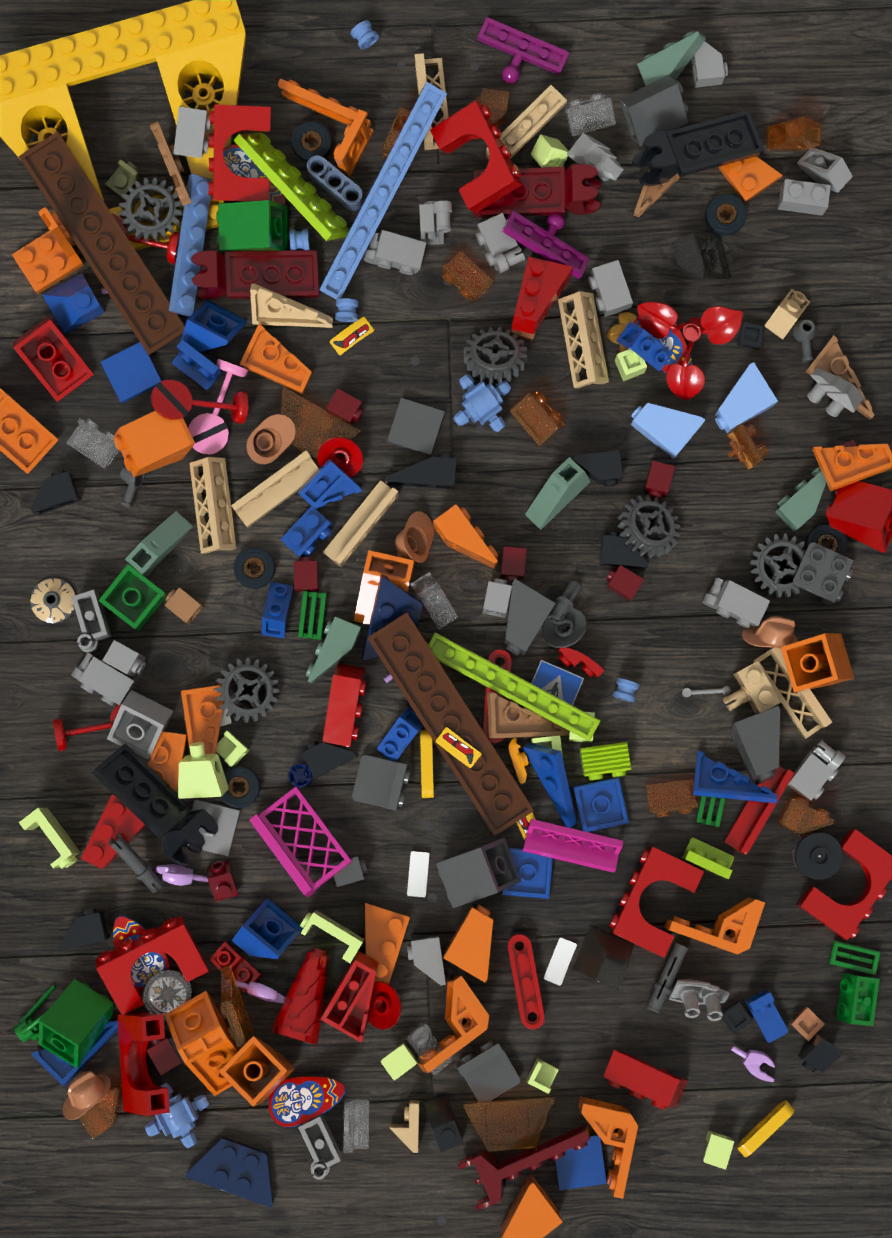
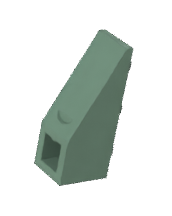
M692 31L684 35L681 41L665 45L662 51L646 55L643 61L637 64L645 85L647 86L667 75L676 80L706 40L705 36L699 31Z
M569 457L552 473L525 515L541 530L590 483L585 471Z
M820 466L811 473L814 478L809 482L804 479L794 488L797 491L796 494L791 498L787 494L777 503L780 508L775 513L793 532L800 528L816 512L826 485V480Z
M175 511L143 539L125 560L147 578L193 526Z
M334 617L333 621H328L324 631L327 634L324 643L320 642L315 652L318 658L315 664H310L306 676L309 677V683L313 684L353 651L362 630L361 627L338 617Z

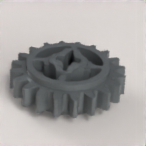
M144 178V185H140L138 181H135L136 189L128 186L130 195L122 194L126 203H119L120 208L124 210L119 213L120 217L124 219L122 221L123 226L129 227V234L135 233L138 240L143 235L146 242L150 241L151 236H153L156 242L159 241V235L167 239L166 232L174 233L175 231L172 226H180L181 224L177 218L183 217L182 211L179 210L183 208L181 202H177L180 200L178 193L174 194L175 189L173 186L167 188L165 180L160 185L157 178L153 179L152 184H149L147 178ZM152 194H154V195H159V196H162L163 199H160V198H157V199H156V198H152V197H150L149 195H152ZM141 199V204L137 212L134 213L135 205ZM147 204H150L154 209L155 217L149 212ZM169 207L168 215L162 221V215L166 211L165 208ZM138 222H150L154 224V226H145Z
M489 327L487 333L481 329L480 336L472 334V340H467L466 347H464V364H467V371H472L473 377L480 375V381L488 378L490 384L493 383L494 379H497L499 384H502V378H506L510 382L511 375L518 377L519 370L524 371V366L527 363V347H524V340H518V334L510 336L509 329L505 333L502 332L501 327L497 331H493Z
M639 495L635 500L631 499L621 509L622 513L618 516V519L621 520L618 528L624 529L620 536L628 538L625 542L626 545L633 544V552L637 548L640 549V556L647 552L649 558H652L655 554L657 557H661L664 553L667 554L677 544L676 540L680 537V534L676 531L681 526L674 524L678 516H671L673 508L667 510L665 508L666 502L660 505L658 497L651 501L649 495L644 499Z
M777 534L773 535V542L768 537L765 538V546L760 543L756 546L760 552L753 551L751 553L756 558V560L749 562V565L755 566V569L749 573L757 575L753 583H762L759 587L760 591L767 587L768 596L775 591L776 598H780L782 592H784L786 598L791 597V590L794 594H799L800 590L793 582L789 584H779L783 576H795L798 568L792 561V553L796 556L800 565L806 550H802L805 542L802 541L797 545L795 544L796 536L788 541L787 534H784L781 540H779ZM784 548L780 556L767 555L772 549ZM781 561L784 562V567L786 568L782 571L779 570L780 566L778 565ZM764 563L771 570V579L764 570Z
M245 658L244 665L237 659L235 661L236 667L231 663L227 664L229 672L221 670L220 674L224 678L215 680L221 685V687L214 689L215 692L221 694L215 698V701H223V704L219 707L220 710L228 708L226 717L234 713V721H238L243 716L244 723H248L249 716H251L252 720L256 722L258 721L257 714L264 718L267 716L265 709L273 710L270 702H278V699L272 696L280 692L279 689L273 688V685L278 683V680L270 679L274 671L265 672L267 664L260 668L258 667V659L252 665L249 658ZM240 672H251L258 677L255 680H248ZM233 678L236 690L232 696H229V683ZM255 684L249 691L250 696L248 694L239 696L244 690L243 685L247 687ZM261 685H264L265 693L263 700L260 702L258 690ZM244 700L251 704L253 709H242L235 704Z

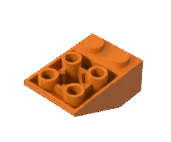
M454 505L433 520L434 529L448 547L493 569L497 567V552L491 545L486 546L483 539L485 536L478 526L473 528L470 524L471 517L464 507L459 509L457 505Z
M368 550L354 617L355 622L369 625L381 574L387 576L388 580L397 586H401L408 593L415 565L414 560Z

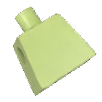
M203 742L190 744L191 755L185 756L179 762L178 798L221 797L229 788L219 756L217 754H205Z

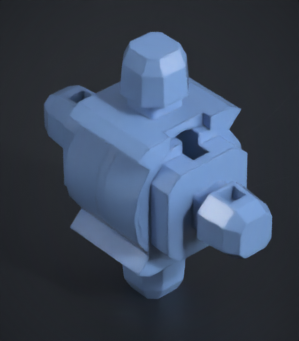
M466 374L459 382L462 389L467 390L462 396L464 402H462L461 406L464 411L460 410L455 414L453 420L458 426L468 423V419H471L474 424L479 421L481 425L489 421V426L493 431L499 432L505 427V423L501 416L498 417L497 415L501 413L502 407L500 405L504 402L501 395L504 397L511 389L506 380L502 381V384L498 383L495 385L496 388L490 383L485 386L483 381L475 386V381L470 375Z
M166 1082L160 1086L168 1088L170 1113L155 1115L157 1120L153 1119L144 1128L148 1136L159 1134L161 1129L165 1136L172 1134L173 1138L181 1135L182 1138L180 1140L186 1148H190L197 1143L194 1131L191 1132V1129L196 1127L195 1121L199 1117L197 1110L202 1111L209 1105V1101L205 1094L194 1097V1101L191 1100L189 1094L185 1097H182L181 1093L173 1096L172 1093L174 1091Z

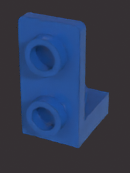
M631 322L628 323L616 340L622 346L635 352L658 371L662 370L673 354L672 351L646 330Z
M276 582L270 583L262 616V635L285 639L287 614L293 593V585Z
M409 706L377 747L380 753L393 762L399 759L415 735L424 727L413 708Z
M765 989L745 1000L766 1041L771 1043L787 1034L788 1029L773 1003L775 1000L772 994Z

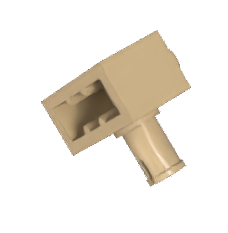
M758 661L733 674L741 689L723 698L725 704L734 700L733 703L726 706L729 711L748 701L755 714L764 712L781 703Z

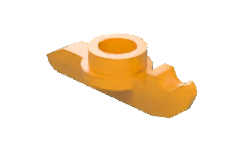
M513 738L508 746L509 754L520 784H523L526 781L527 773L525 766L528 765V759L524 752H519L518 749L521 747L516 743L517 738Z

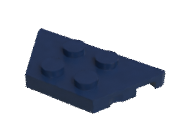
M383 574L380 575L362 652L363 660L378 657L367 637L408 612L418 627L423 606L421 600L414 595L408 594L404 588L395 585Z
M222 1137L185 1175L186 1178L272 1208L273 1198L268 1153Z

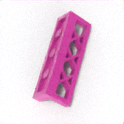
M531 819L526 830L523 851L614 873L617 867L618 855L623 847V841Z

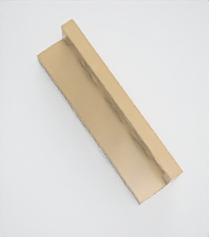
M424 53L415 54L418 95H420L427 80L430 84L446 92L442 58L424 59ZM438 65L439 72L432 79L426 74L425 66ZM446 97L439 108L443 112V117L438 123L433 120L432 124L434 126L449 118ZM432 124L423 139L424 150L439 149L436 142L433 143V135L430 131Z
M552 85L502 132L500 139L509 148L512 154L509 157L510 159L567 104V100ZM487 147V151H486V158H487V159H489V149H488V147Z
M579 291L558 299L573 387L581 388L590 384L602 385L608 383L609 378L593 293ZM574 300L575 309L571 315L568 313L567 303ZM574 322L578 324L579 328L576 337L572 335L571 331ZM578 345L582 347L583 351L580 359L575 354ZM583 367L586 369L587 379L580 381L579 372Z
M305 451L231 506L248 528L295 494L319 468L311 459L309 453Z
M206 457L189 463L201 554L218 550L237 549L225 458ZM199 466H203L202 477L199 476ZM203 489L206 490L205 500L202 499ZM206 511L209 513V520L207 523L205 522L204 517ZM209 534H210L211 537H212V545H213V546H210V547H208V541H207V538H208Z
M380 480L323 553L342 568L398 498V491L395 488L391 489Z
M771 648L752 661L753 663L759 662L782 706L805 739L832 723L811 690L791 692L792 684L780 648ZM771 656L776 663L774 672L766 671L760 662ZM777 676L785 677L788 680L787 691L778 690L775 685ZM790 695L797 696L802 701L800 711L791 709L789 706ZM803 715L812 716L818 725L806 731L802 725Z

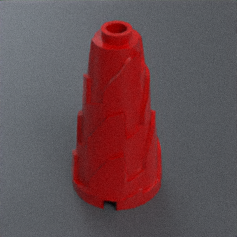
M313 948L312 952H307L302 967L299 969L272 1026V1033L317 1045L329 957L325 956L326 951Z

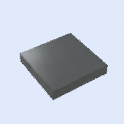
M401 398L387 442L431 456L445 411Z

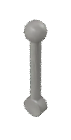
M729 686L719 689L702 690L685 688L682 691V695L684 697L713 693L729 695L731 688Z

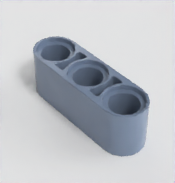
M312 156L308 160V174L314 183L346 209L356 211L362 207L363 194L357 184L321 156ZM315 166H322L324 168L319 173L312 171ZM332 180H339L341 182L337 187L329 185ZM350 194L358 195L356 201H349L347 197Z

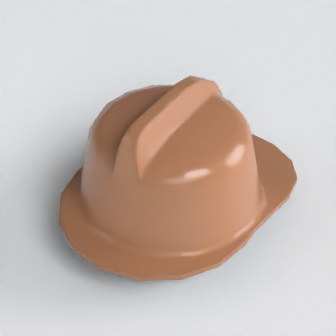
M281 414L271 415L251 432L247 439L246 448L249 457L254 462L264 465L277 459L294 440L296 431L292 420Z
M416 511L410 515L405 529L395 539L398 551L397 557L414 560L417 563H422L427 559L434 537V527L427 514Z
M770 616L761 625L750 626L742 632V637L747 643L758 647L781 649L783 646L798 642L794 635L795 621L780 616Z
M83 1071L77 1074L70 1082L67 1092L68 1097L62 1109L63 1116L68 1120H75L84 1115L107 1095L111 1087L110 1078L105 1074H95L93 1071Z

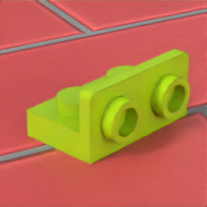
M695 838L690 839L682 859L729 879L733 871L730 870L734 856Z

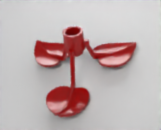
M651 301L640 303L637 307L641 328L656 339L666 337L670 329L674 331L683 329V336L689 340L683 365L673 363L667 371L666 380L670 390L677 397L683 400H690L701 391L705 384V375L702 369L694 364L687 365L694 342L699 339L702 333H708V338L712 343L719 345L728 343L734 338L741 326L743 311L724 306H713L704 311L701 319L693 317L687 323L682 322L680 325L674 326L678 320V314L671 306Z

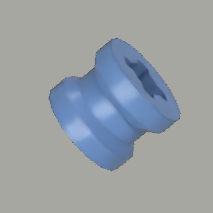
M368 20L360 22L351 30V36L358 40V46L362 50L372 46L379 38L378 33L372 30V24Z
M308 228L302 231L290 229L291 251L300 249L310 250Z
M349 298L337 299L336 306L338 307V312L335 314V319L341 322L358 321L356 309L359 307V301Z
M617 678L616 683L618 686L613 691L612 696L634 703L636 699L634 694L639 689L640 684Z

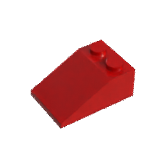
M47 316L12 343L16 352L57 402L94 375L50 316Z

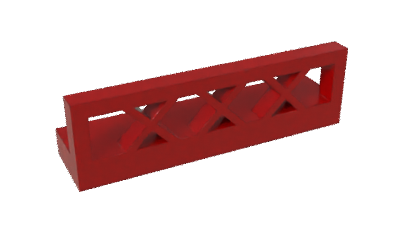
M780 766L771 780L761 784L757 783L759 787L765 786L774 794H777V802L794 775V772L791 770H785ZM747 800L723 843L747 855L777 803Z

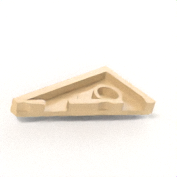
M251 284L253 325L333 328V317L259 285Z

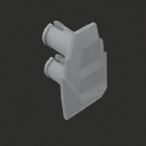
M584 132L567 153L577 164L594 166L598 170V178L602 181H608L609 179L616 181L624 170L616 161L617 157L610 152V148Z
M816 368L811 375L817 383L807 394L809 400L813 403H819L825 394L833 400L827 405L826 411L833 417H837L844 407L854 413L864 398L854 384L830 372L827 373Z
M683 979L677 980L669 1000L684 1003V1013L689 1018L699 1016L700 1004H706L708 1019L717 1021L723 1016L720 1003H725L730 993L708 982Z

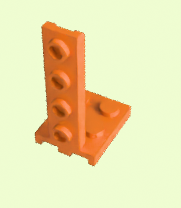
M280 78L278 87L282 90L283 97L347 125L342 143H339L335 148L334 159L339 170L350 178L374 132L372 128H369L371 121L366 119L368 113L352 106L344 107L334 98L329 97L326 99L313 89L309 88L306 90L293 80L285 81Z
M46 207L38 213L50 231L12 254L37 294L84 266L72 247L75 245V242L56 213L52 212L50 214Z

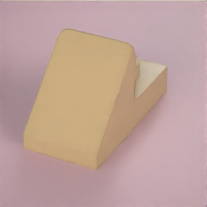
M410 1100L409 1107L405 1106L404 1121H409V1124H390V1129L413 1153H418L419 1100Z

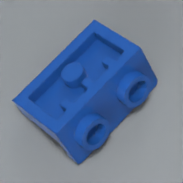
M182 340L177 346L179 354L172 361V364L208 391L222 374L219 367Z
M311 506L280 540L299 558L309 557L316 549L314 545L320 539L324 541L331 534L332 530L330 528L333 525Z

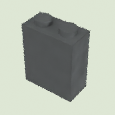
M667 75L619 99L631 139L640 147L643 146L645 138L654 132L665 130V132L671 131L689 123L686 115L689 111L686 103L682 100L681 94L683 89L679 81H675Z

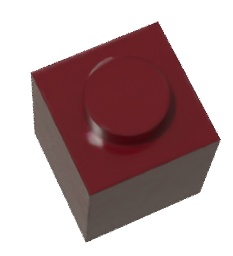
M338 388L326 407L327 413L352 426L354 421L358 422L364 412L361 409L363 406L360 400Z
M652 460L643 491L648 492V495L654 498L666 497L675 466Z
M503 546L500 577H505V580L508 582H513L514 579L518 581L519 579H524L527 548Z
M301 557L299 561H294V590L296 592L319 591V564L317 561H313L312 557Z
M621 565L617 570L612 568L606 578L609 581L607 588L628 601L633 599L644 581L643 578Z
M171 1035L165 1039L151 1041L152 1047L147 1050L160 1075L181 1064L169 1040Z

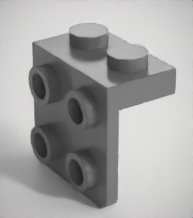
M810 543L793 578V584L823 598L822 602L831 606L835 601H840L844 589L841 588L844 581H848L852 575L853 568L851 566L854 560L819 544Z
M363 755L360 760L352 799L397 811V807H402L405 793H401L403 783L408 784L411 770H407V764Z
M490 1040L479 1047L480 1051L473 1055L471 1052L459 1059L460 1063L457 1064L461 1076H464L481 1105L487 1104L520 1083L519 1075L498 1040L495 1042Z

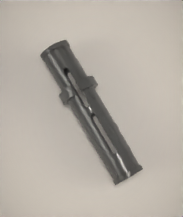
M121 834L115 835L117 840L112 837L108 842L109 846L134 871V875L138 880H142L152 893L157 892L155 886L160 889L163 886V881L152 871V866L149 863H145L122 838Z
M675 942L658 982L653 985L655 989L646 1008L660 1014L667 995H670L672 992L670 988L686 952L689 950L688 948ZM677 957V960H676V962H675V964H674V966H673V968H672V971H671L670 975L668 976V973H669V971H670V969H671V967H672V964H673L675 958ZM665 980H667L659 999H657Z

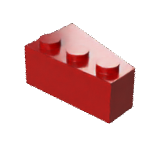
M528 256L514 313L512 330L534 334L550 308L559 298L562 290L570 282L573 271L572 266Z
M337 664L332 677L322 742L350 747L352 740H357L359 726H355L356 718L361 717L363 704H359L360 696H364L366 681H363L364 667Z
M112 794L80 859L101 869L107 868L119 856L109 846V840L112 837L117 840L115 835L121 834L122 838L130 844L143 831L146 825Z
M357 951L323 1009L320 1020L362 1043L379 962Z
M620 1050L613 1051L603 1076L609 1079V1085L618 1089L624 1086L631 1090L630 1094L642 1100L645 1096L653 1100L652 1105L663 1110L666 1107L678 1106L688 1082L685 1078L681 1077L680 1079L667 1073L668 1071L662 1068H656Z

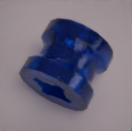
M296 764L288 772L290 783L296 787L309 785L313 777L309 767L304 764Z

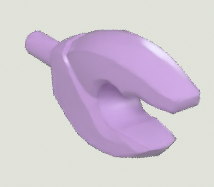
M176 864L156 866V872L163 874V880L173 885H189L192 883V880L208 882L207 876L193 874V869Z
M238 980L234 982V986L246 989L249 995L268 1002L284 1003L285 997L268 986L256 982H250V984Z
M735 1045L731 1047V1051L743 1057V1064L753 1076L763 1081L774 1082L775 1079L760 1070L762 1063H767L775 1068L774 1062L767 1054L758 1050H748L746 1053Z

